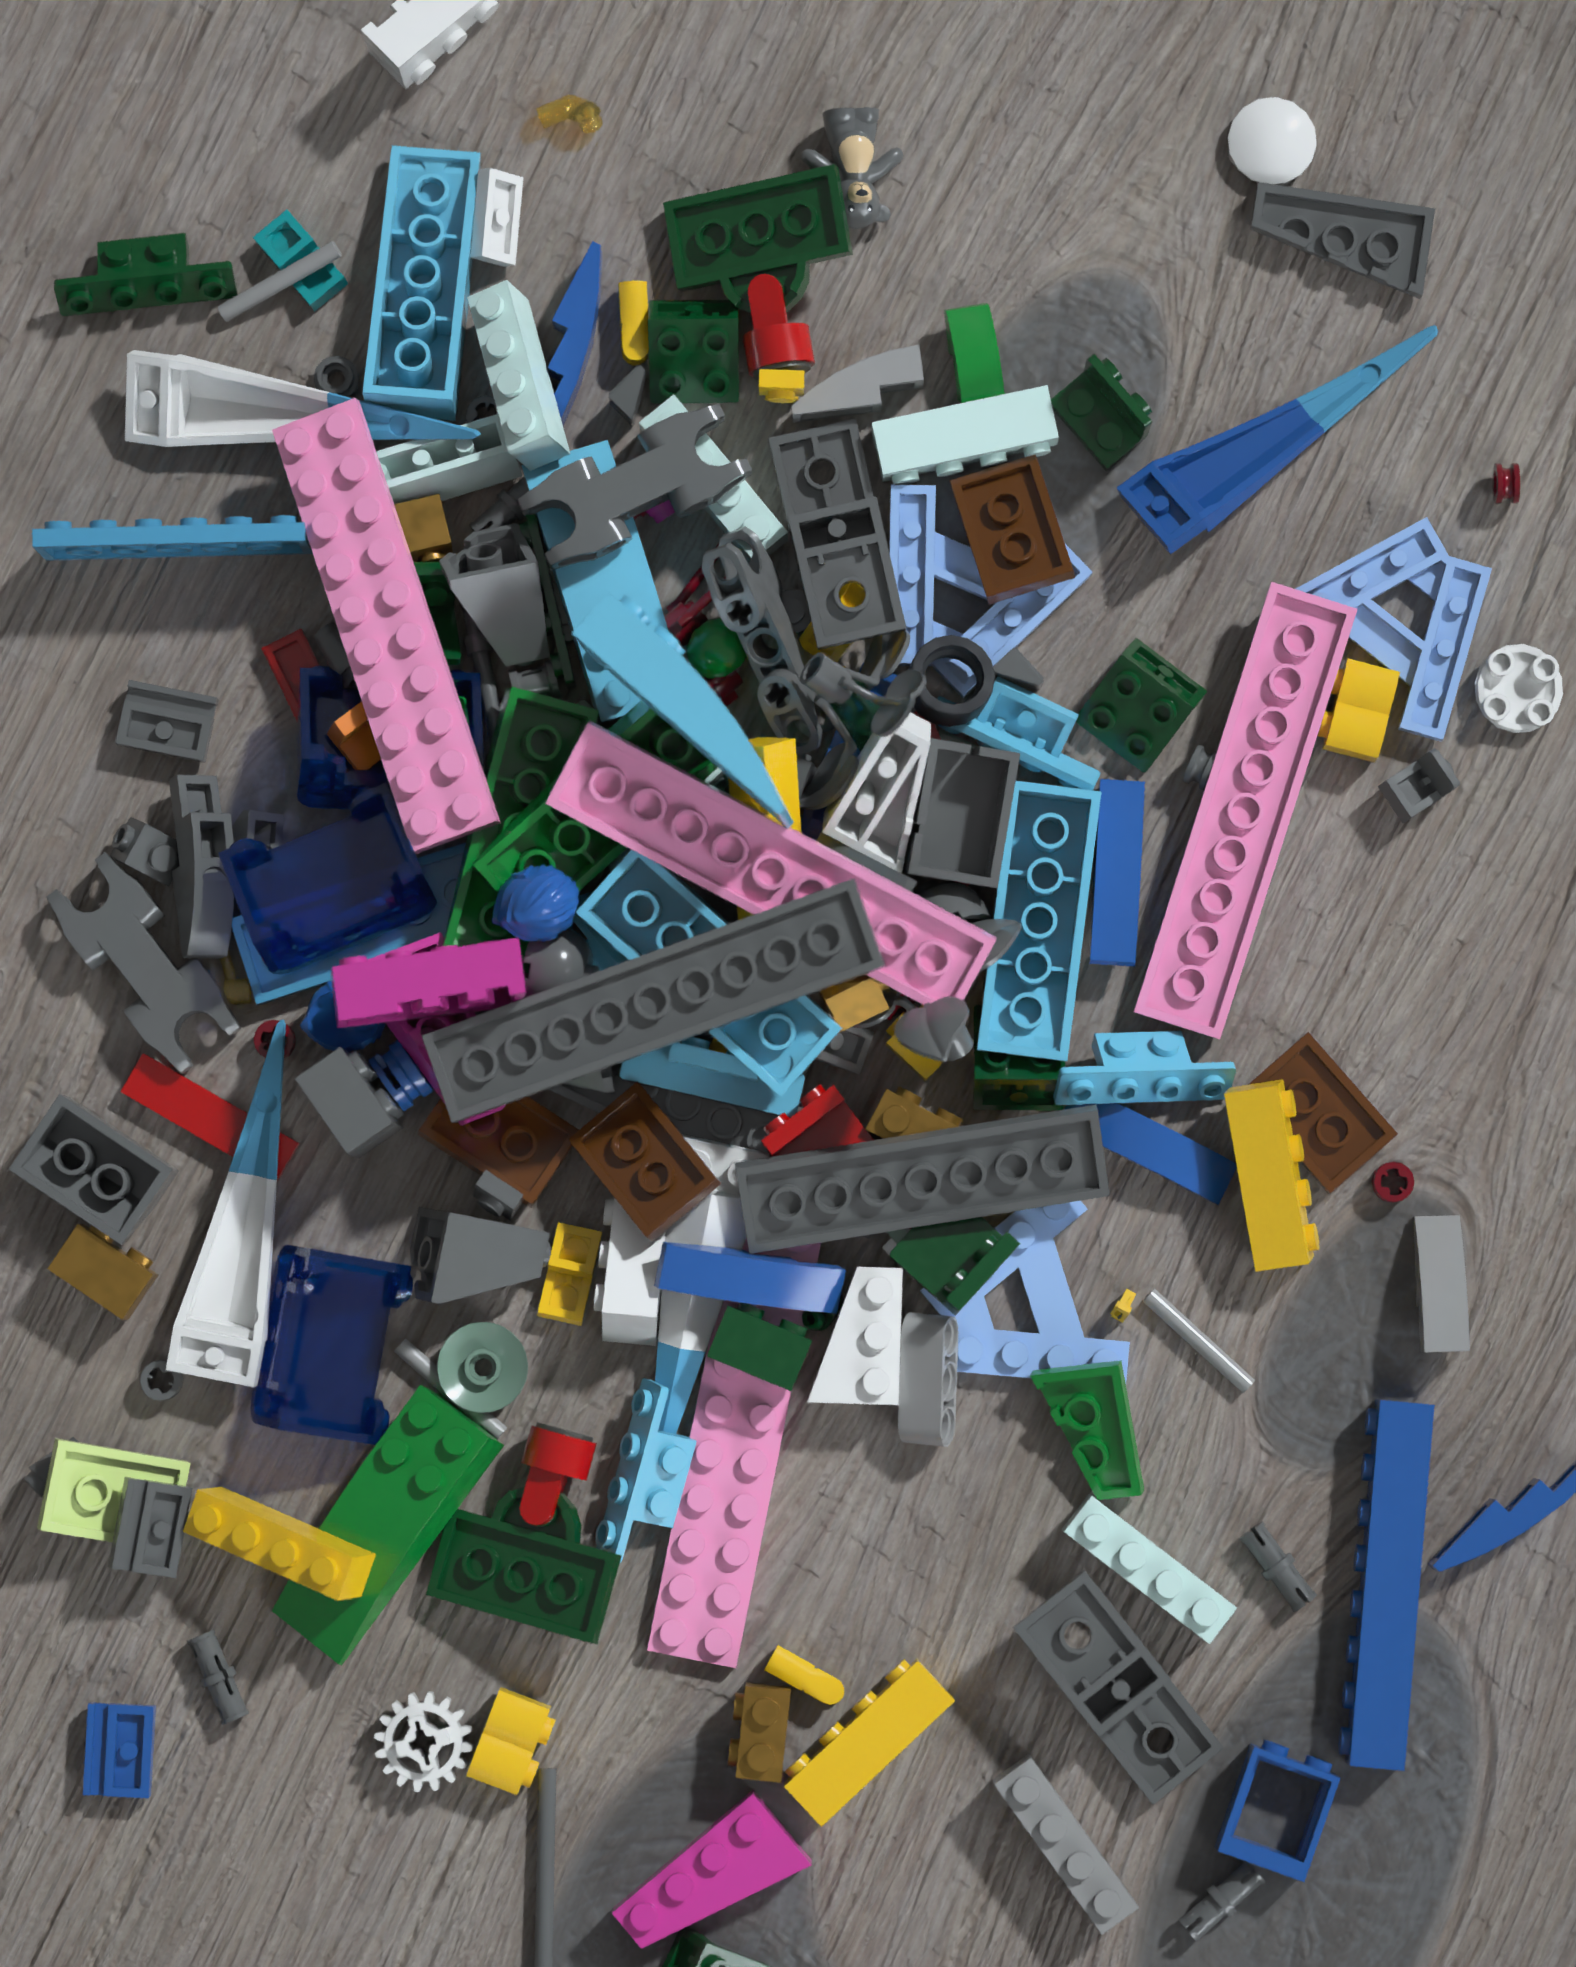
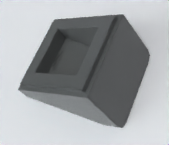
M641 365L639 367L636 366L608 396L610 405L631 426L635 424L646 382L645 369Z
M1017 648L1010 650L993 666L995 679L999 676L1013 684L1038 691L1043 685L1044 677Z

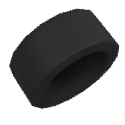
M955 635L936 637L921 646L913 658L909 670H918L925 675V670L936 659H956L969 666L975 674L977 681L976 690L966 702L949 704L933 697L927 688L924 687L921 694L915 698L913 707L920 716L933 724L947 727L963 725L979 716L989 701L995 681L992 661L981 646L968 638Z

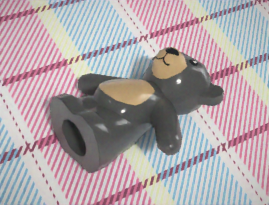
M844 107L824 111L823 123L831 148L833 162L815 150L806 149L801 154L802 161L810 169L832 164L838 167L849 229L866 228L874 222L884 223L891 216L890 210L880 203L879 195L872 184L897 166L904 155L901 149L893 148L878 160L872 162L873 144L879 119V109Z

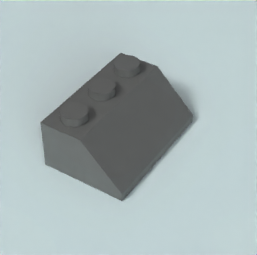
M63 1094L58 1095L9 1168L10 1171L121 1245L128 1240L155 1208L179 1172V1170Z

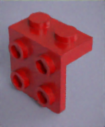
M820 1084L799 1100L804 1107L791 1118L783 1112L763 1128L767 1136L761 1140V1143L771 1156L774 1157L873 1141L874 1139L844 1102L845 1099L833 1085L825 1091Z

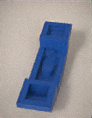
M1118 1103L1065 1106L1064 1110L1096 1105L1104 1148L1216 1205H1219L1237 1169L1235 1162Z

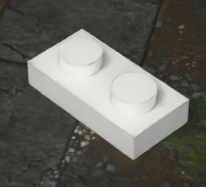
M493 168L478 170L470 258L502 267L514 266L516 264L523 177Z

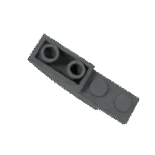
M177 774L169 779L180 864L178 868L172 871L182 956L183 958H224L228 953L235 888L234 841L231 813H222L217 776Z

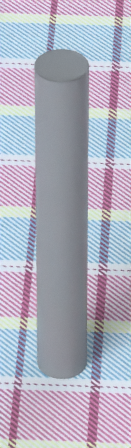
M331 241L219 305L218 310L226 322L230 321L342 257L341 252L335 242Z
M1155 1288L1142 1301L1242 1393L1254 1383V1378Z
M404 1339L394 1352L467 1417L498 1440L506 1431L507 1427L490 1412L478 1413L468 1411L451 1401L439 1382L437 1365L410 1341Z

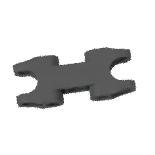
M720 404L691 412L677 413L646 428L638 435L646 453L601 474L593 457L582 458L554 471L542 483L518 499V505L524 516L533 515L549 508H557L567 512L574 520L575 530L572 535L545 553V560L550 570L579 562L593 561L624 546L632 540V536L624 521L669 500L677 517H684L716 503L726 492L751 476L752 468L747 458L738 459L722 466H713L702 461L696 453L695 444L698 439L724 422L725 414Z
M744 526L724 534L720 538L719 546L707 551L703 555L702 571L712 600L726 627L737 633L759 681L758 700L777 738H791L788 734V724L793 720L798 730L810 738L805 743L796 742V756L817 749L821 744L822 733L833 730L834 725L827 715L825 722L819 724L814 707V700L818 694L800 682L802 670L813 655L803 650L780 599L783 587L771 558L758 535ZM743 540L750 545L753 554L752 559L748 563L743 553L731 544L732 541ZM717 557L721 558L726 579L719 577L714 571L713 564ZM765 633L773 636L778 642L779 648L772 649L766 646L763 642L762 634ZM830 703L831 707L837 714L834 703Z
M104 852L95 859L98 868L109 884V896L106 903L100 909L85 913L78 911L70 900L57 889L46 898L58 917L65 937L93 971L111 958L140 996V998L123 1010L125 1015L146 1043L158 1050L180 1073L184 1074L194 1066L179 1041L181 1025L188 1017L199 1013L208 1014L231 1037L242 1028L229 1007L223 989L198 958L189 959L179 968L174 964L148 930L161 920L165 914L145 887L127 874L109 854Z

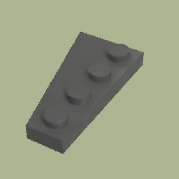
M1258 182L1250 230L1421 299L1423 296L1435 208Z

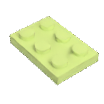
M55 1438L37 1528L41 1531L113 1542L125 1476L186 1486L191 1463L184 1460Z

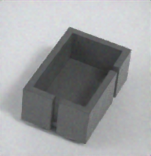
M931 738L913 817V823L918 824L917 833L911 832L909 835L902 872L998 888L1020 753L972 746L970 755L971 745Z
M339 1047L295 1079L345 1152L360 1159L404 1128L398 1120L404 1113L390 1093H387L382 1088L376 1089L373 1081L379 1077L365 1056L357 1053L356 1050L350 1053L344 1048Z

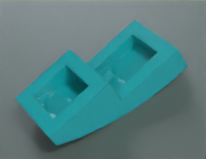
M288 209L253 236V239L279 271L319 249L314 239ZM331 262L294 283L292 286L315 312L349 283Z

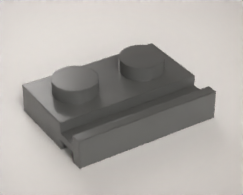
M129 680L115 743L119 746L205 763L215 720V710L219 699L217 697Z
M125 1476L108 1567L116 1570L120 1569L176 1578L184 1538L183 1530L187 1521L193 1488Z

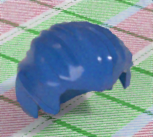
M544 864L540 867L531 865L523 871L510 874V877L499 889L493 909V924L501 926L516 938L524 941L545 942L555 939L560 932L567 930L573 923L577 904L579 903V890L576 886V881H572L571 877L565 876L562 871L557 870L551 865L546 867Z
M330 980L313 994L306 1015L300 1023V1028L325 1049L335 1051L342 1047L352 1052L363 1050L369 1043H375L376 1039H380L385 1023L337 1028L332 983Z

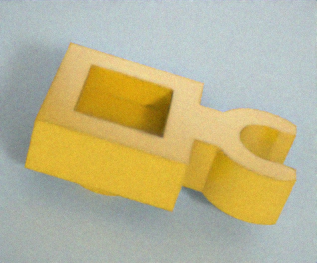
M759 369V395H765L766 401L792 403L797 402L799 397L804 396V370Z

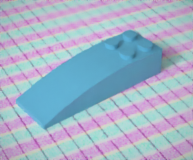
M405 146L391 147L363 384V397L366 402L432 419L456 421L469 304L467 297L470 294L473 258H470L477 178L481 161L480 152Z
M608 440L571 450L569 455L532 471L521 465L528 490L530 491L538 486L554 471L582 458L593 457L601 474L617 467ZM549 508L536 513L547 552L552 547L568 539L575 530L574 520L562 509ZM633 517L624 521L632 536V540L624 546L596 560L579 562L553 570L571 633L608 592L613 594L619 601L624 595H627L646 613L645 616L651 621L648 626L652 630L661 625L669 632ZM572 634L593 707L599 710L598 723L603 724L622 718L641 700L590 656Z
M608 592L572 632L582 648L782 825L789 829L794 821L773 779L737 721L706 681L682 657L685 651L679 646V641L661 625L652 630L648 626L651 621L645 616L646 613L627 595H624L619 601L613 594Z
M1023 781L1015 782L998 888H996L993 919L1015 920L1021 923L1022 928L1007 952L996 963L986 968L977 1050L1068 1061L1101 791Z
M631 850L576 911L579 916L628 960L730 924L673 871L634 850ZM807 995L708 1032L781 1097L839 1033L842 1027Z

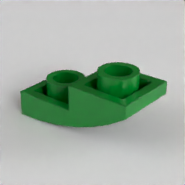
M983 303L944 310L948 353L953 356L958 401L965 403L1005 394L998 344L989 304Z

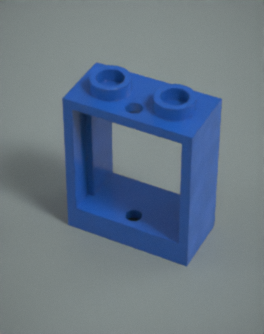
M1265 1739L1261 1747L1250 1743L1214 1847L1218 1852L1305 1882L1340 1777L1330 1772L1333 1764L1322 1759L1306 1755L1305 1761L1302 1762L1288 1757L1289 1748ZM1259 1760L1321 1782L1296 1856L1234 1834Z

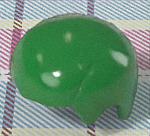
M721 617L709 619L697 627L687 644V658L690 665L700 676L709 679L729 675L741 666L745 658H748L737 633L726 627Z

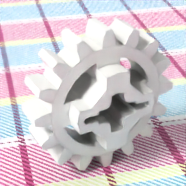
M432 1691L427 1693L424 1702H419L415 1692L408 1695L409 1705L406 1707L396 1700L391 1704L396 1715L392 1717L383 1714L379 1719L387 1726V1730L374 1734V1739L384 1742L385 1746L375 1753L376 1758L387 1757L389 1763L383 1770L384 1774L386 1775L396 1770L400 1774L397 1779V1785L400 1787L408 1779L414 1780L413 1787L415 1792L421 1790L424 1781H429L433 1791L440 1788L439 1778L442 1776L450 1783L454 1782L456 1775L452 1768L456 1766L465 1769L468 1762L461 1757V1753L472 1751L474 1744L463 1740V1736L473 1730L472 1725L461 1726L459 1723L465 1711L463 1709L457 1710L454 1713L449 1711L451 1698L448 1696L440 1704L434 1703L435 1697ZM425 1711L441 1716L449 1725L440 1727L429 1721ZM408 1715L409 1731L405 1737L394 1741L398 1724ZM419 1728L424 1730L426 1736H434L436 1740L429 1747V1755L424 1753L422 1747H414L412 1741L419 1736ZM454 1742V1749L450 1759L445 1765L440 1767L438 1757L440 1750L443 1746ZM408 1756L419 1762L423 1772L409 1768L399 1758Z

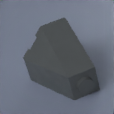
M517 523L472 532L464 539V549L457 555L456 553L449 552L439 560L440 569L451 590L505 666H527L533 664L536 660L550 657L538 561Z
M419 1207L410 1247L411 1265L418 1266L421 1272V1280H417L414 1284L415 1297L419 1300L441 1304L540 1278L542 1269L547 1266L551 1255V1245L548 1242L550 1233Z

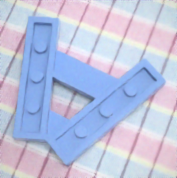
M891 485L889 554L906 623V630L910 634L908 649L899 665L910 666L921 646L932 639L955 635L968 638L981 646L994 666L1010 650L1015 649L1093 573L1065 544L1075 578L994 603L964 634L933 621L934 578L987 600L971 547L935 532L936 485ZM941 658L936 659L929 665L962 698L977 684L975 674L970 667L959 660Z
M1426 517L1297 587L1296 590L1358 609L1349 639L1387 669L1400 672L1399 678L1410 686L1398 730L1440 742L1443 741L1492 568L1449 556L1429 519ZM1406 580L1410 581L1434 600L1424 640L1419 638L1372 599Z
M1081 1201L1014 1211L995 1227L1002 1236L1008 1232L1020 1245L956 1316L925 1288L920 1290L940 1315L953 1316L957 1320V1372L1031 1378L1030 1375L1033 1370L1122 1360L1126 1383L1130 1342L1084 1337L1053 1239L1088 1210ZM1017 1268L1019 1269L1038 1333L995 1330L984 1296Z

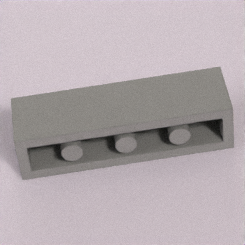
M1029 1753L992 1779L995 1787L1102 1935L1139 1908L1136 1901Z

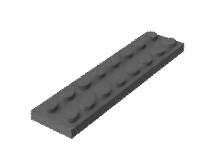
M1096 1105L735 1163L749 1254L1110 1196Z

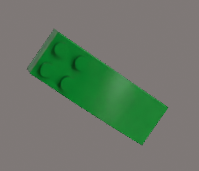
M512 686L505 689L484 768V774L501 823L467 836L443 946L455 945L462 947L485 941L516 938L506 929L493 924V909L498 892L472 863L562 773L589 720L596 723L599 710ZM519 939L523 973L528 974L530 964L523 962L529 941Z
M642 700L608 729L612 733L702 781L718 768ZM558 776L502 831L472 864L497 892H499L501 886L510 877V874L523 871L531 865L540 867L543 864L546 867L551 865L557 870L562 871L565 876L571 877L572 881H576V886L580 891L628 847L546 804L559 778Z
M420 1384L366 1457L319 1528L376 1554L362 1596L337 1601L289 1579L272 1612L342 1666L504 1447V1444L439 1394Z

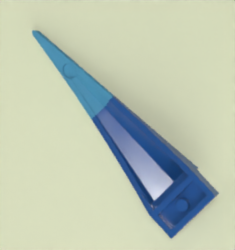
M1430 326L1355 369L1280 407L1202 442L1152 461L1116 487L1120 497L1171 555L1203 530L1209 533L1435 338L1438 334L1437 326Z

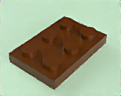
M1036 454L950 480L988 604L1075 578Z
M1309 1032L1249 1083L1256 1084L1283 1079L1285 1091H1293L1296 1117H1290L1293 1135L1300 1134L1302 1140L1304 1161H1301V1163L1328 1194H1331L1398 1135Z
M638 1081L568 1139L651 1242L722 1184Z
M530 1097L506 1104L503 1110L460 1125L459 1122L452 1123L447 1107L440 1098L419 1128L418 1135L480 1176H482L485 1170L489 1171L524 1194L522 1203L532 1208L573 1148L568 1139L579 1129Z

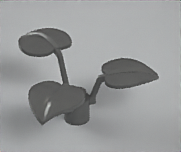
M907 630L874 637L860 673L844 668L823 653L815 654L803 668L800 682L818 694L814 703L824 710L845 743L833 747L817 768L811 783L800 797V809L817 810L835 802L847 789L858 768L859 759L853 755L857 745L830 703L837 702L842 704L854 692L879 705L880 707L871 723L872 732L879 737H886L894 733L910 714L915 698L921 694L927 681L925 675L918 670H907L896 676L890 684L885 697L870 692L874 686L879 684L880 679L889 677L903 659L910 643V634Z
M989 919L971 923L996 937V941L980 971L996 963L1007 952L1022 928L1020 922L1008 919ZM890 987L882 992L890 1009L853 1026L854 1028L874 1026L888 1018L893 1013L896 1005H899L908 1012L899 1018L895 1025L894 1033L898 1041L907 1049L927 1058L946 1062V1060H957L965 1056L973 1047V1040L965 1026L969 1016L968 1006L964 1000L956 997H943L932 1003H925L921 1008H916L905 996H900L902 993Z

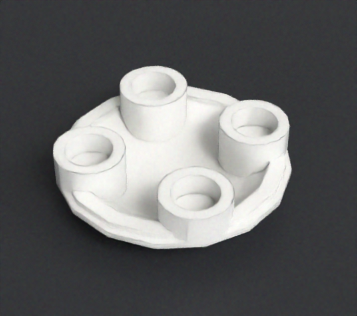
M1277 97L1258 99L1243 107L1233 119L1228 135V156L1237 169L1252 181L1285 186L1300 176L1312 162L1317 145L1315 127L1307 113L1291 101Z
M1525 644L1506 645L1492 652L1479 667L1474 683L1476 702L1484 717L1497 728L1512 733L1531 732L1549 723L1558 711L1563 696L1562 676L1559 672L1557 660L1551 655L1545 654L1542 650Z

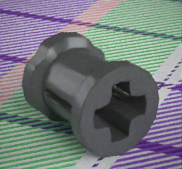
M551 660L545 661L544 666L517 672L515 669L508 670L512 687L545 696H552L556 699L561 698Z

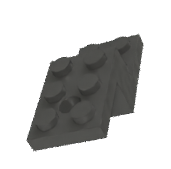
M856 418L768 438L817 649H826L906 630L877 497L873 496ZM825 461L833 466L835 476L831 482L820 485L811 480L809 470L814 463ZM856 583L864 589L866 597L861 605L847 607L840 601L839 591L844 585Z
M1085 1570L1013 1626V1629L1153 1805L1224 1749L1215 1735L1173 1684L1170 1677ZM1082 1622L1089 1627L1091 1637L1086 1646L1072 1648L1066 1644L1064 1632L1071 1623ZM1156 1727L1167 1728L1173 1737L1171 1747L1162 1753L1150 1750L1147 1745V1736Z

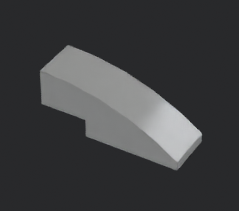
M914 345L889 350L858 361L834 373L809 390L791 406L793 423L879 412L882 407L881 393L923 388L924 376L920 346Z
M1460 1215L1414 1216L1416 1307H1419L1420 1352L1470 1351L1467 1284Z

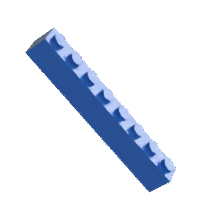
M1375 1399L1374 1408H1367L1365 1435H1371L1372 1442L1371 1454H1363L1361 1480L1368 1481L1367 1499L1359 1500L1357 1525L1364 1526L1363 1545L1356 1544L1353 1564L1354 1571L1361 1572L1359 1590H1352L1350 1599V1617L1357 1618L1356 1635H1348L1346 1646V1662L1353 1663L1352 1681L1344 1682L1342 1694V1708L1349 1709L1348 1727L1340 1728L1338 1752L1339 1754L1346 1755L1345 1762L1349 1766L1405 1771L1435 1407L1432 1404Z

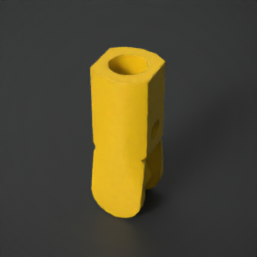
M647 281L619 282L618 285L621 353L626 363L637 366L645 362L649 352Z
M779 1645L776 1646L764 1668V1671L800 1691L803 1690L804 1693L824 1704H836L844 1696V1686L841 1681L821 1669L815 1668V1665Z

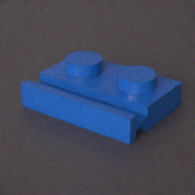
M88 1703L83 1795L131 1798L151 1797L156 1705Z

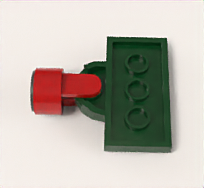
M832 164L663 202L677 289L685 292L721 284L725 296L741 311L752 315L754 330L743 335L749 375L759 380V369L804 370L805 373L810 371L811 367L815 364L809 325L805 323H788L786 312L791 310L803 298L809 284L810 264L853 255L838 167Z
M539 1422L536 1423V1426L531 1425L521 1463L531 1466L526 1485L513 1491L509 1490L498 1501L492 1518L459 1508L456 1510L444 1527L426 1595L591 1644H598L622 1555L580 1543L582 1525L577 1508L563 1493L568 1476L587 1481L597 1443L593 1442V1437Z

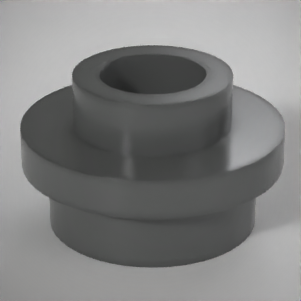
M328 357L321 361L315 369L314 384L316 389L350 397L358 387L359 375L357 369L350 360L344 357ZM335 372H340L345 376L344 383L339 387H333L329 384V377Z

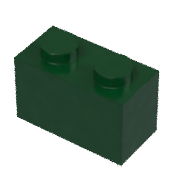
M739 1302L737 1309L727 1306L707 1357L792 1391L812 1343V1340L804 1337L807 1328L783 1318L778 1327L762 1320L765 1313L764 1310L747 1303Z

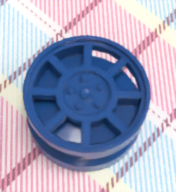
M398 1040L389 1045V1051L381 1056L377 1053L368 1059L384 1086L404 1112L414 1105L413 1100L420 1095L426 1097L434 1091L426 1077ZM393 1076L398 1084L395 1085L390 1077Z

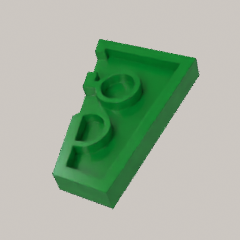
M1122 1360L1033 1370L1030 1377L1037 1390L1040 1389L1051 1408L1049 1412L1056 1425H1060L1073 1449L1072 1454L1096 1499L1141 1496L1144 1491Z

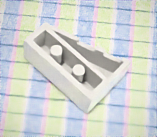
M397 0L390 7L394 14L378 28L370 22L361 29L368 52L407 89L413 82L417 85L424 82L435 70L436 65L434 62L445 51L448 54L456 51L468 36L465 32L477 20L480 23L488 20L498 9L499 3L497 2L498 0H408L407 2L405 0Z
M910 712L903 724L891 735L879 737L874 733L871 734L857 757L859 759L858 768L849 786L824 811L823 833L902 873L908 839L912 829L914 812L930 747L931 723Z
M606 1198L603 1225L611 1226L610 1241H601L599 1253V1268L606 1269L605 1284H596L594 1311L602 1312V1341L656 1346L659 1303H661L662 1289L656 1288L654 1283L662 1243L666 1241V1231L651 1242L615 1198Z
M856 1268L807 1402L899 1405L903 1268Z

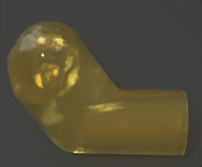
M566 95L535 108L543 129L567 119L578 122L582 132L587 134L599 130L603 125L602 117L599 115L601 113L599 106L593 101L575 95Z

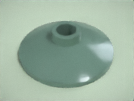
M475 1322L459 1328L445 1341L438 1357V1378L445 1394L456 1405L472 1412H493L509 1405L522 1391L528 1375V1359L522 1343L510 1330L495 1323ZM483 1358L488 1359L492 1364V1371L487 1376H480L475 1371L476 1362Z

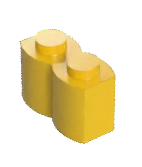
M1348 658L1343 665V669H1338L1331 694L1336 695L1332 712L1325 710L1317 735L1324 738L1322 749L1374 763L1379 757L1400 672Z
M500 1687L466 1776L518 1795L521 1785L530 1788L540 1763L531 1759L537 1742L543 1745L547 1744L556 1721L548 1717L551 1706Z

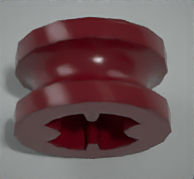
M1501 463L1494 464L1492 489L1495 504H1501L1503 499H1509L1512 504L1519 502L1520 469L1518 463H1512L1509 468H1503Z
M280 1020L265 1021L255 1032V1048L265 1058L268 1053L265 1048L269 1044L263 1043V1037L265 1033L273 1034L276 1024ZM287 1024L285 1032L287 1044L284 1049V1059L292 1054L296 1045L295 1032Z
M1389 1162L1376 1169L1372 1176L1371 1184L1378 1198L1385 1202L1394 1203L1403 1201L1411 1194L1415 1181L1413 1173L1406 1165L1399 1162ZM1389 1169L1396 1170L1397 1177L1405 1179L1404 1188H1397L1400 1192L1398 1195H1390L1389 1188L1381 1186V1177H1388L1389 1175L1386 1171Z

